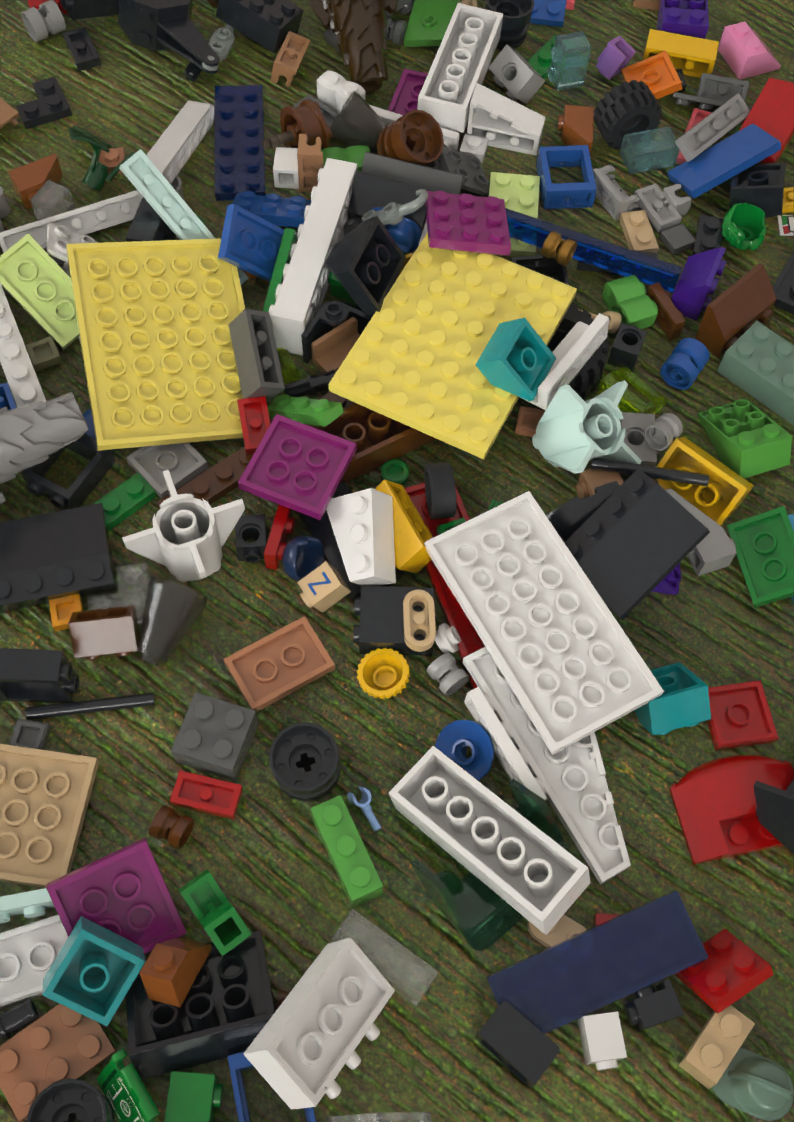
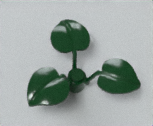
M73 125V128L70 127L68 130L71 140L89 142L94 149L92 162L82 182L101 192L106 179L111 182L113 176L120 171V165L135 154V152H131L116 168L107 173L109 167L101 164L98 160L101 149L109 153L110 150L108 148L113 147L104 139L84 128Z

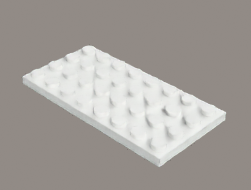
M530 491L424 543L427 553L552 755L663 694L664 690Z

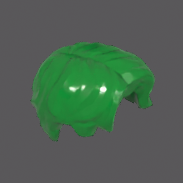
M750 203L734 204L724 217L722 223L723 237L730 246L738 250H745L747 248L756 250L765 238V212Z

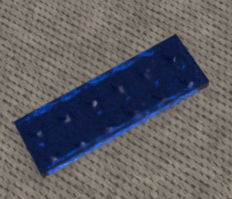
M262 85L215 86L216 201L234 200L237 194L244 191L254 192L255 195L260 196L266 195L265 149L261 142L264 139Z
M674 890L486 977L499 1006L503 1001H507L542 1033L546 1034L709 957L678 891Z

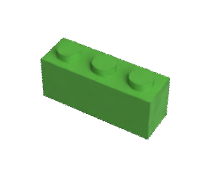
M338 795L310 808L313 823L352 909L383 895V884L342 796Z

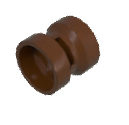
M163 805L153 818L148 834L158 840L163 838L168 841L171 847L180 850L190 837L195 820L186 815L179 816L173 808Z

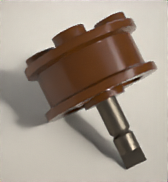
M304 100L300 103L299 107H284L280 113L282 133L261 141L264 149L273 148L284 143L287 148H298L299 134H306L307 144L311 146L316 144V137H320L322 150L329 148L332 132L325 122L319 104L316 101Z

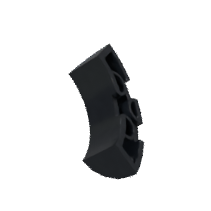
M614 481L596 487L594 490L595 494L580 500L576 496L546 516L559 536L566 542L621 485Z

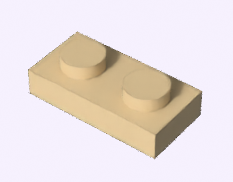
M638 210L621 213L619 222L629 249L658 253L659 246L646 211Z

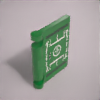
M121 1049L111 1056V1060L96 1080L119 1122H155L154 1119L160 1115V1112L134 1065L131 1063L126 1067L124 1066L122 1060L128 1055L125 1049Z

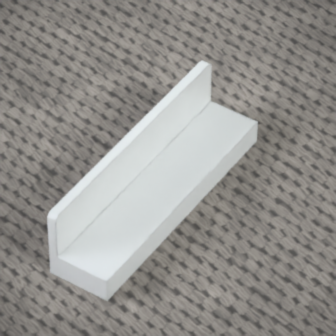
M599 313L590 325L581 321L576 323L552 352L556 360L545 380L538 387V393L534 400L528 402L544 410L547 409L559 387L569 384L607 338L609 317Z

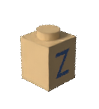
M327 561L297 582L303 591L300 593V597L310 609L314 607L322 613L351 592L338 570Z

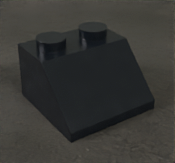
M759 163L733 176L730 188V208L736 203H750L761 208L767 218L782 215L786 163Z

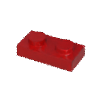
M266 396L237 400L246 455L255 453L270 426Z
M278 505L264 551L266 568L275 570L278 569L283 550L287 545L285 543L287 535H292L295 527V518L291 515V509L282 505Z
M179 770L170 803L174 806L234 820L243 792V786Z

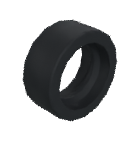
M449 462L426 464L424 483L430 518L455 517L456 488L451 464Z

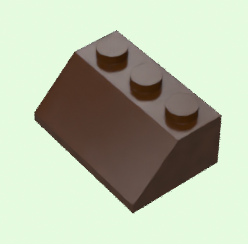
M761 263L756 265L713 300L706 308L695 339L704 344L718 358L756 321L765 324L774 314L772 308L777 298L764 265Z

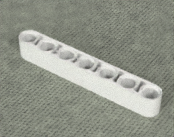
M187 101L146 155L170 184L211 128L215 114L213 104Z

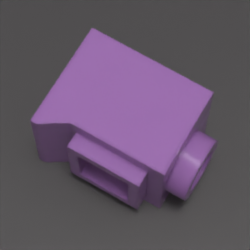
M619 35L608 42L607 47H605L597 59L596 67L601 75L610 80L621 73V69L625 68L636 51Z

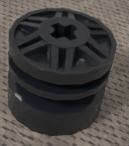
M485 0L484 9L503 13L497 49L502 50L506 44L515 49L525 42L534 0Z
M309 722L296 723L283 729L273 740L269 752L270 768L281 791L291 799L301 802L318 801L330 794L338 783L341 765L338 746L327 730L320 725ZM307 760L311 764V771L305 772L304 768H302L303 762Z
M69 1078L54 1082L39 1093L29 1108L26 1122H74L75 1118L79 1122H115V1115L107 1098L98 1089L86 1081Z

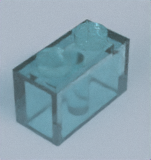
M583 31L556 36L555 45L551 49L552 62L551 67L548 68V77L551 82L553 81L557 91L584 85L591 46Z
M670 126L624 135L620 155L629 174L675 166L680 150L674 142L677 139Z

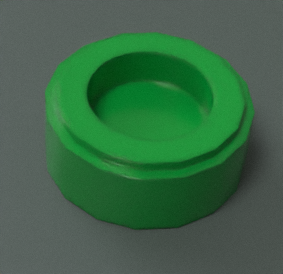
M389 460L382 465L381 480L385 479L404 486L409 479V468L401 460Z

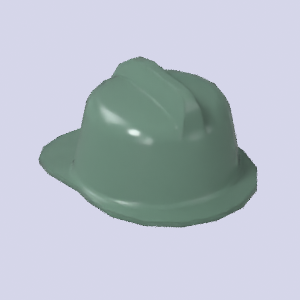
M739 1048L718 1083L712 1087L718 1098L729 1106L766 1121L781 1119L789 1112L793 1103L794 1089L791 1079L784 1068L766 1057L743 1048Z

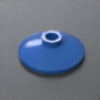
M471 720L451 722L443 728L436 740L435 748L477 781L483 779L489 772L494 760V746L489 733L480 724ZM468 746H470L472 749V755L470 758L466 755V749Z

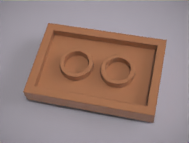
M305 616L223 659L225 666L250 709L256 712L335 670L333 660Z
M58 1004L0 1046V1088L18 1121L23 1122L27 1119L30 1106L41 1091L57 1081L69 1078L82 1079L108 1060L117 1050L101 1023L62 1004Z

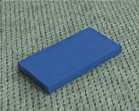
M751 124L703 151L691 161H686L667 172L668 178L674 184H681V189L695 199L781 149V142L755 124Z

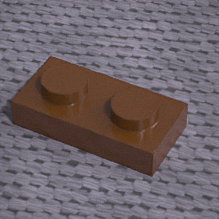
M659 282L649 285L647 296L657 305V323L670 341L679 338L685 323L682 312L677 310L671 301L669 293L664 291Z

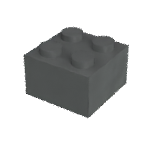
M195 692L171 749L176 763L236 782L259 724L256 711Z

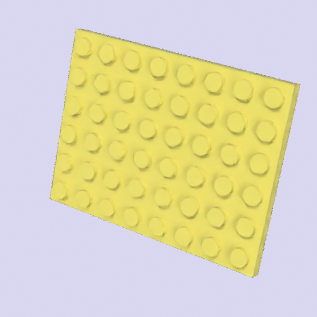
M427 232L384 298L380 312H375L328 384L329 391L484 460L519 396L491 385L475 364L500 323L524 317L548 346L571 305L577 288L494 254L430 248Z
M221 238L67 244V257L97 451L243 438L237 400L243 399L228 324L245 309L237 267L218 258Z

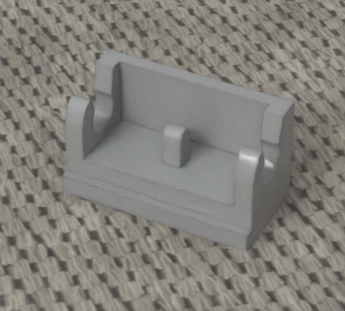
M607 165L600 169L595 168L593 169L597 188L595 196L615 221L619 220L620 214L623 212L639 210V205L637 203L634 204V202L639 201L640 198L637 195L628 196L616 182L613 174L606 175L615 170L612 165Z

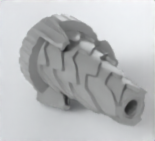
M72 392L46 402H31L9 411L7 407L0 409V484L16 478L15 474L19 471L46 461L49 458L48 455L78 440L88 430L87 423ZM0 492L1 504L6 501L3 492Z

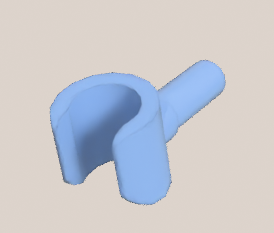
M358 786L362 792L361 800L357 802L355 795L348 792V801L361 808L375 832L381 826L369 804L372 797L368 789Z

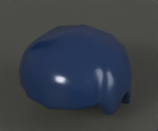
M298 536L291 539L283 550L281 559L283 571L291 579L300 581L323 564L324 547L321 541L307 536Z

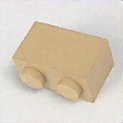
M732 1005L719 1014L714 1011L678 1066L707 1089L712 1088L720 1080L755 1023Z

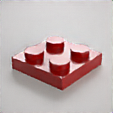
M727 929L722 930L671 965L675 976L717 1014L774 975L771 965Z

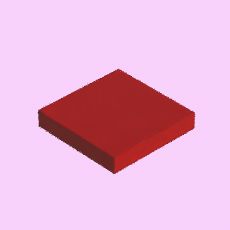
M761 680L708 687L711 719L707 720L715 751L773 743L779 739Z

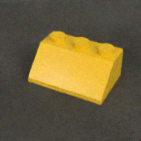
M686 437L676 438L656 466L709 475L708 486L657 479V481L664 490H674L720 526L735 512L754 487L753 484Z

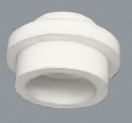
M443 623L436 630L435 641L443 653L449 651L454 653L459 650L457 644L461 642V638L454 626L449 627L446 623Z

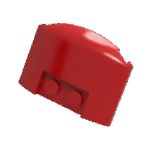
M761 755L723 757L692 769L677 784L674 783L670 787L669 792L693 865L784 846L759 823L758 816L756 815V799L753 785L756 781L785 791L794 779V770L790 762Z

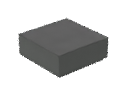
M683 223L661 231L659 237L672 255L693 248L696 241Z
M18 718L9 745L44 750L51 726L47 723Z

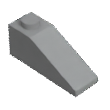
M665 490L710 531L687 555L696 575L700 576L729 566L737 552L734 541L727 536L723 527L674 490Z

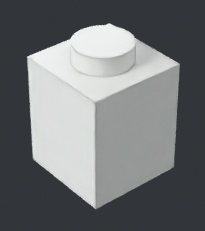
M276 147L273 165L274 187L299 189L298 148Z
M618 1011L587 1015L578 1019L585 1064H596L597 1070L618 1068L617 1060L627 1057Z

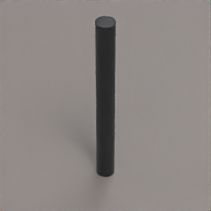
M593 458L591 462V469L632 475L637 469H640L647 476L655 479L708 486L709 475L601 458Z
M154 693L26 707L25 714L27 720L151 706L155 705Z

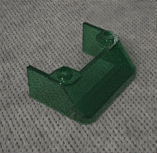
M515 779L510 780L508 783L519 804L515 810L569 852L546 801ZM416 858L411 862L430 898L463 939L475 950L482 951L489 948L524 917L471 872L460 881L458 876L451 871L446 870L434 875Z

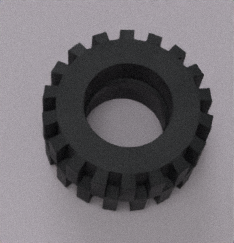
M632 80L629 83L626 81L619 86L616 85L610 92L605 93L604 98L600 99L597 103L598 107L595 108V115L593 116L595 124L608 146L614 147L616 150L621 148L625 150L631 146H637L640 142H644L649 135L655 132L654 129L659 126V120L662 119V109L644 82Z

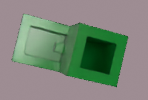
M208 869L178 889L222 956L252 935Z

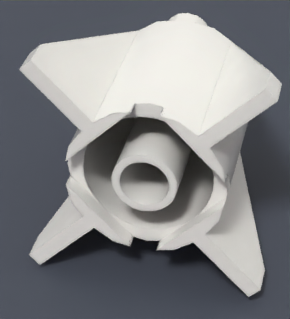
M165 470L163 475L170 498L164 500L159 505L160 510L157 512L156 517L154 514L152 519L153 528L122 537L125 547L166 566L169 572L181 582L206 578L220 569L223 556L222 546L245 510L244 502L242 499L211 508L206 500L194 498L192 494L178 495L169 470Z

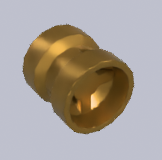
M552 231L543 244L541 255L546 258L553 257L557 260V263L566 266L575 253L577 242L572 239H563L561 234Z

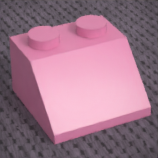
M745 21L725 26L718 51L739 80L780 69V63L759 35Z

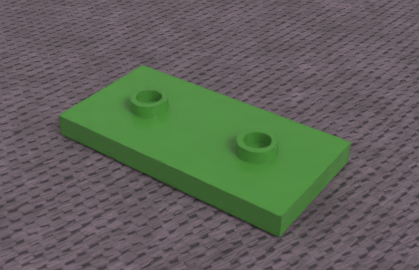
M415 0L403 40L405 47L440 46L458 3H461V0Z

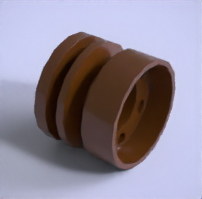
M412 110L398 118L397 121L386 126L380 132L377 141L378 155L426 166L437 160L442 153L444 145L443 132L439 123L432 115L423 110Z

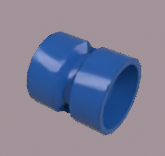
M683 338L680 340L660 369L663 380L676 389L685 390L690 388L709 361L710 354L707 347L696 339Z

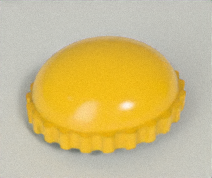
M392 648L372 650L358 664L357 679L360 687L365 693L367 692L369 696H373L376 699H389L392 696H397L398 693L402 692L403 688H406V683L409 682L410 668L407 660L398 651H393Z

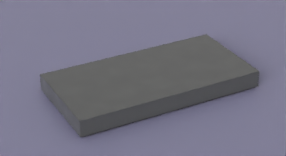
M365 152L361 171L362 173L430 189L432 192L444 191L450 194H460L464 175L370 152Z

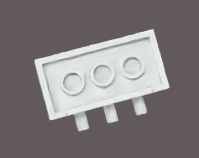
M351 937L329 943L244 1052V1056L290 1109L316 1107L324 1094L330 1099H335L340 1094L341 1087L334 1079L345 1064L352 1070L359 1066L361 1058L354 1050L364 1035L369 1041H373L379 1036L380 1030L373 1022L395 990Z

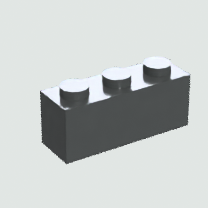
M244 309L228 324L243 399L266 396V402L268 403L285 389L270 314L265 311Z

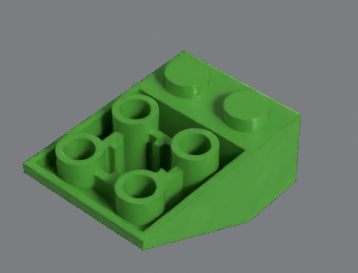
M747 399L735 400L733 403L720 407H711L709 410L697 413L699 421L723 464L744 479L790 465L792 435Z

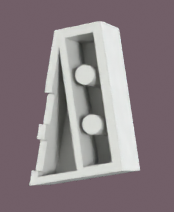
M476 83L470 101L467 134L489 138L488 146L537 156L543 134L545 116Z
M369 488L332 498L326 510L349 581L362 586H384L396 583L392 496Z

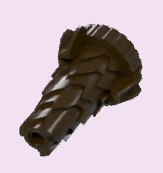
M308 0L316 16L322 22L323 27L331 29L332 32L335 31L337 45L343 55L344 66L349 68L351 82L363 87L365 96L375 94V91L382 87V81L388 80L384 50H387L384 30L387 28L385 10L389 14L396 13L399 0Z

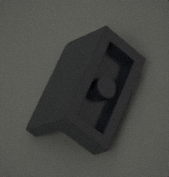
M503 1001L475 1036V1039L529 1088L537 1083L560 1051V1048L507 1001Z

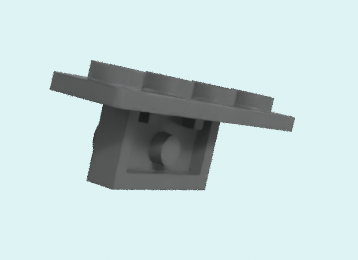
M702 73L696 96L674 92L671 99L676 100L675 104L689 107L690 103L700 104L699 109L713 111L714 107H720L737 93L741 95L745 102L750 82Z

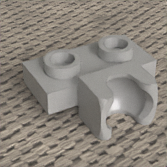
M655 183L634 192V195L640 198L636 203L641 210L646 211L649 221L658 233L680 225L681 216L685 215L691 206V197H678V190L681 189V184L666 187L662 192Z

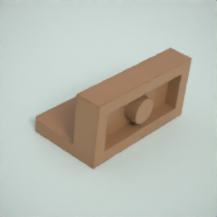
M352 317L312 342V363L322 373L333 369L335 373L337 372L360 337L358 333V320Z

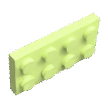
M491 172L489 196L504 199L511 241L509 255H494L507 257L535 256L540 176Z
M28 233L0 256V284L64 350L80 336L71 278Z

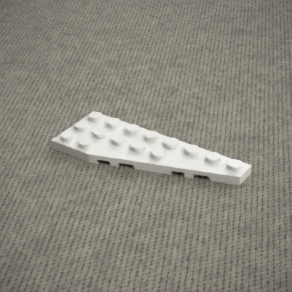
M483 647L464 657L463 664L483 695L488 694L495 705L494 713L500 722L504 721L508 725L512 733L511 740L515 747L522 749L529 760V770L534 778L537 776L542 780L547 790L545 796L600 885L628 869L631 864L621 827L618 825L615 815L614 801L606 782V772L595 732L552 755L487 648Z

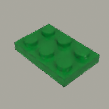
M782 506L726 525L730 537L735 543L736 555L754 607L757 608L794 596V531L785 507Z

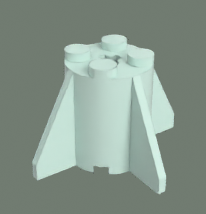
M625 380L618 382L595 398L586 401L568 384L560 386L538 422L536 434L532 438L533 446L554 467H561L574 474L583 472L588 461H592L593 458L640 464L642 460L623 442L625 428L621 429L620 420L624 418L617 406L628 383Z

